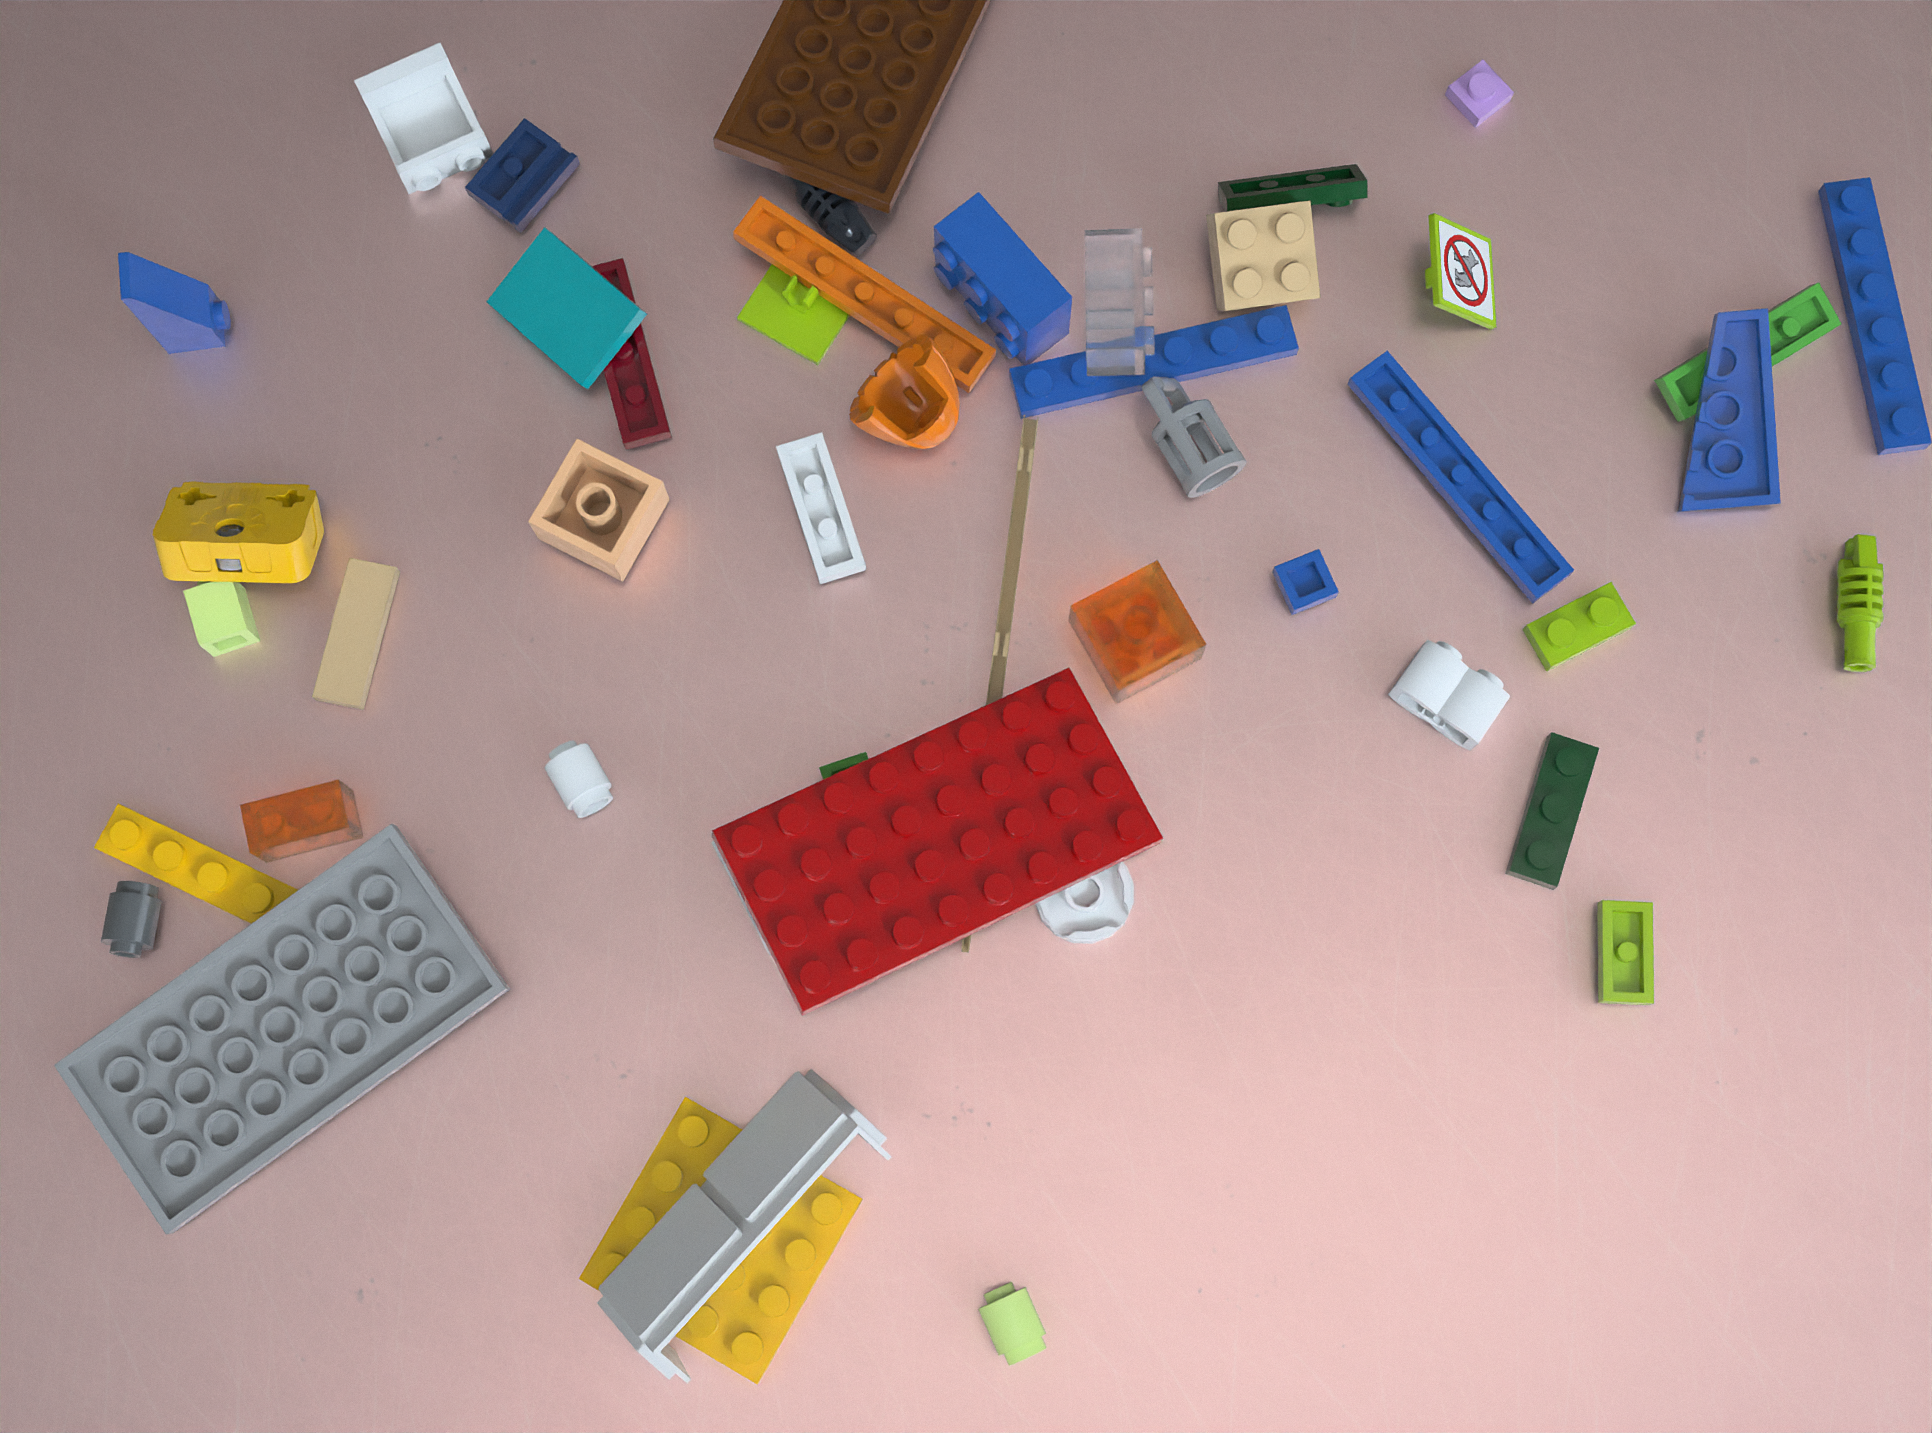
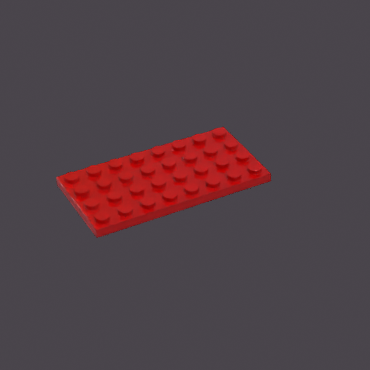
M1070 667L712 830V838L802 1016L1160 844L1163 840V836Z

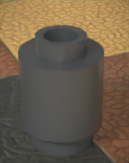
M119 881L117 883L116 892L110 893L101 937L102 943L110 945L109 953L121 957L140 958L142 950L153 949L162 901L157 898L158 887L135 881Z

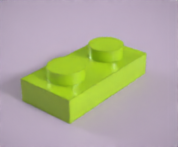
M1610 582L1527 624L1522 630L1545 670L1549 671L1631 629L1636 622L1613 583Z
M1601 900L1597 903L1598 1003L1654 1004L1653 902Z

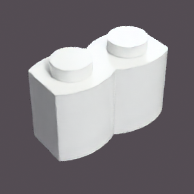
M1427 640L1388 695L1410 713L1429 722L1445 737L1470 751L1480 742L1510 698V695L1502 689L1504 686L1502 681L1494 674L1483 669L1475 671L1468 668L1461 661V653L1453 646L1442 641L1434 643Z

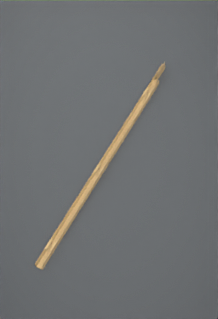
M1024 415L986 705L1001 699L1003 696L1039 417H1037V420L1026 419ZM971 935L963 938L961 952L969 953Z

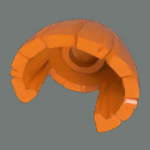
M921 335L916 340L913 338L898 347L897 354L892 352L888 360H883L874 370L875 375H869L858 390L857 394L859 396L854 398L850 407L851 413L849 414L850 420L858 428L872 436L889 443L915 449L932 448L949 438L958 422L960 409L958 388L953 372L943 352L930 337Z

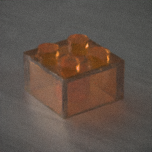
M1158 560L1070 606L1068 621L1115 704L1201 660L1207 645Z

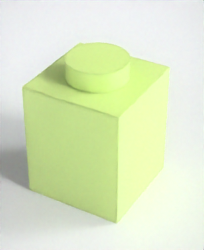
M198 581L196 587L183 591L198 644L213 657L260 642L246 590L239 582Z

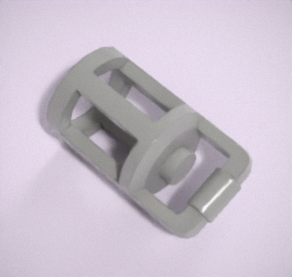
M1154 376L1142 385L1144 394L1160 419L1152 431V438L1158 444L1188 497H1199L1220 487L1245 467L1247 461L1241 451L1238 450L1209 400L1190 401L1181 384L1174 378ZM1166 397H1169L1173 403L1172 406ZM1204 422L1209 427L1210 431L1212 432L1213 436L1215 437L1224 454L1219 449L1218 445L1216 444L1215 440L1213 439ZM1190 435H1192L1201 452L1203 453L1204 457L1208 461L1207 463L1205 462L1204 458L1202 457L1201 453L1199 452Z

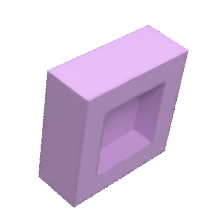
M1481 60L1450 84L1445 96L1476 128L1510 102L1514 92L1484 60Z

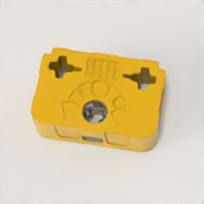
M190 481L183 482L181 487H172L169 491L165 506L159 520L155 524L152 535L162 573L169 580L297 583L306 579L311 573L324 535V527L316 490H310V485Z

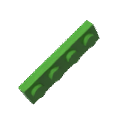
M1819 282L1809 285L1768 310L1772 366L1842 324ZM1708 348L1654 380L1677 422L1686 420L1696 414Z

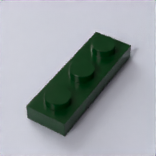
M1351 164L1218 182L1219 202L1225 212L1311 201V206L1326 204L1331 207H1344L1352 204L1353 200L1368 198V183L1358 165Z
M1553 732L1547 736L1505 874L1551 890L1558 887L1598 755V747Z

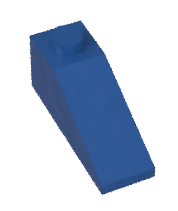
M130 252L118 253L121 300L168 354L226 347L224 329H230L231 326L229 309L225 300L220 301L208 284Z

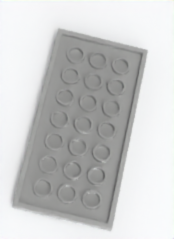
M390 824L54 1066L165 1234H171L509 991L510 988L399 828L394 824Z

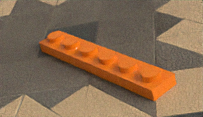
M761 195L733 231L734 240L789 276L795 275L798 279L797 281L807 288L816 287L819 292L818 295L897 347L913 338L916 340L921 335L930 337L943 352L953 372L956 385L968 393L971 392L996 356L995 348Z

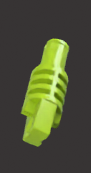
M1857 534L1845 542L1844 559L1838 561L1837 622L1844 629V670L1867 672L1876 668V628L1881 626L1884 618L1882 612L1884 607V600L1882 598L1884 594V587L1882 585L1884 572L1883 564L1878 563L1876 536Z

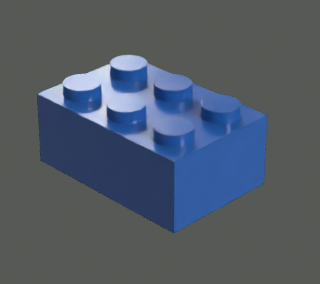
M979 192L934 226L933 252L935 254L934 272L947 289L952 290L954 287L965 299L964 306L970 316L980 325L986 322L996 334L994 336L996 344L1009 359L1016 357L1022 365L1031 364L1069 334L1072 296Z

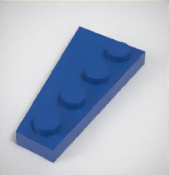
M1768 308L1718 312L1714 315L1678 512L1781 503Z

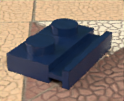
M524 118L469 181L465 189L470 197L503 221L509 222L514 226L515 230L521 233L580 165L577 155L573 152L569 153L559 142Z

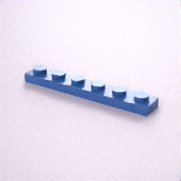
M1871 178L1824 183L1818 190L1877 453L1878 455L1924 450L1932 444Z
M1287 305L1009 368V377L1020 419H1023L1024 415L1027 418L1143 391L1142 385L1154 376L1174 378L1178 382H1183L1295 356L1298 353L1299 346Z
M1388 350L1350 377L1347 385L1532 604L1573 573L1574 569Z

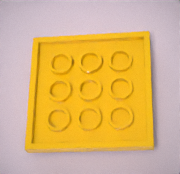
M685 1097L579 1279L599 1291V1286L693 1184L701 1187L707 1179L703 1176L704 1171L736 1138L742 1129ZM820 1175L675 1336L758 1385L863 1199Z

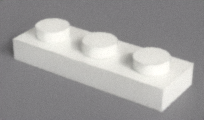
M823 433L776 446L819 583H827L865 571L866 564Z

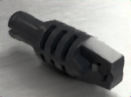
M781 174L796 190V201L828 236H832L853 254L860 256L877 239L876 233L853 200Z

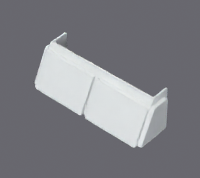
M812 1069L805 1076L799 1071L795 1072L704 1171L703 1176L707 1179L701 1187L693 1184L599 1286V1291L603 1297L597 1304L635 1350L670 1380L676 1373L688 1383L691 1378L677 1352L668 1345L670 1340L857 1134L889 1160L892 1156L881 1147L887 1138Z

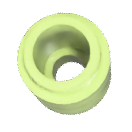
M1010 1282L984 1294L987 1305L978 1310L998 1355L1004 1354L1009 1366L1047 1348L1042 1338L1046 1332L1026 1287L1016 1291L1013 1283Z

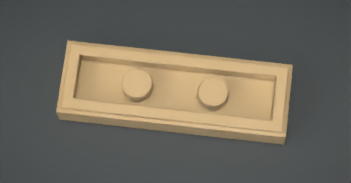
M349 558L312 694L316 701L364 710L400 574L397 567Z

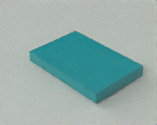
M545 227L486 301L586 389L590 388L647 315L645 311Z

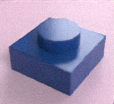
M1319 549L1274 566L1272 571L1291 615L1334 599L1339 593Z

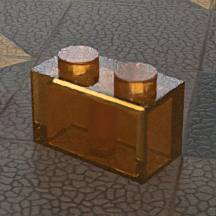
M339 779L240 805L249 853L266 863L364 838L354 791Z

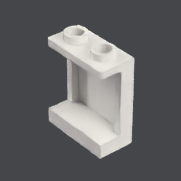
M437 43L354 80L409 194L418 190H430L439 185L442 179L460 171L468 172L475 170L493 155L489 142L462 90L441 43Z

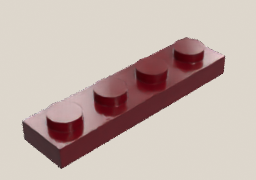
M623 258L592 266L636 304ZM640 323L604 369L622 442L626 450L672 438L644 331Z

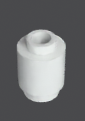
M574 740L568 741L549 753L551 760L546 764L545 770L567 809L574 810L578 818L596 813L613 800V796L609 791L612 785L588 744L577 745Z

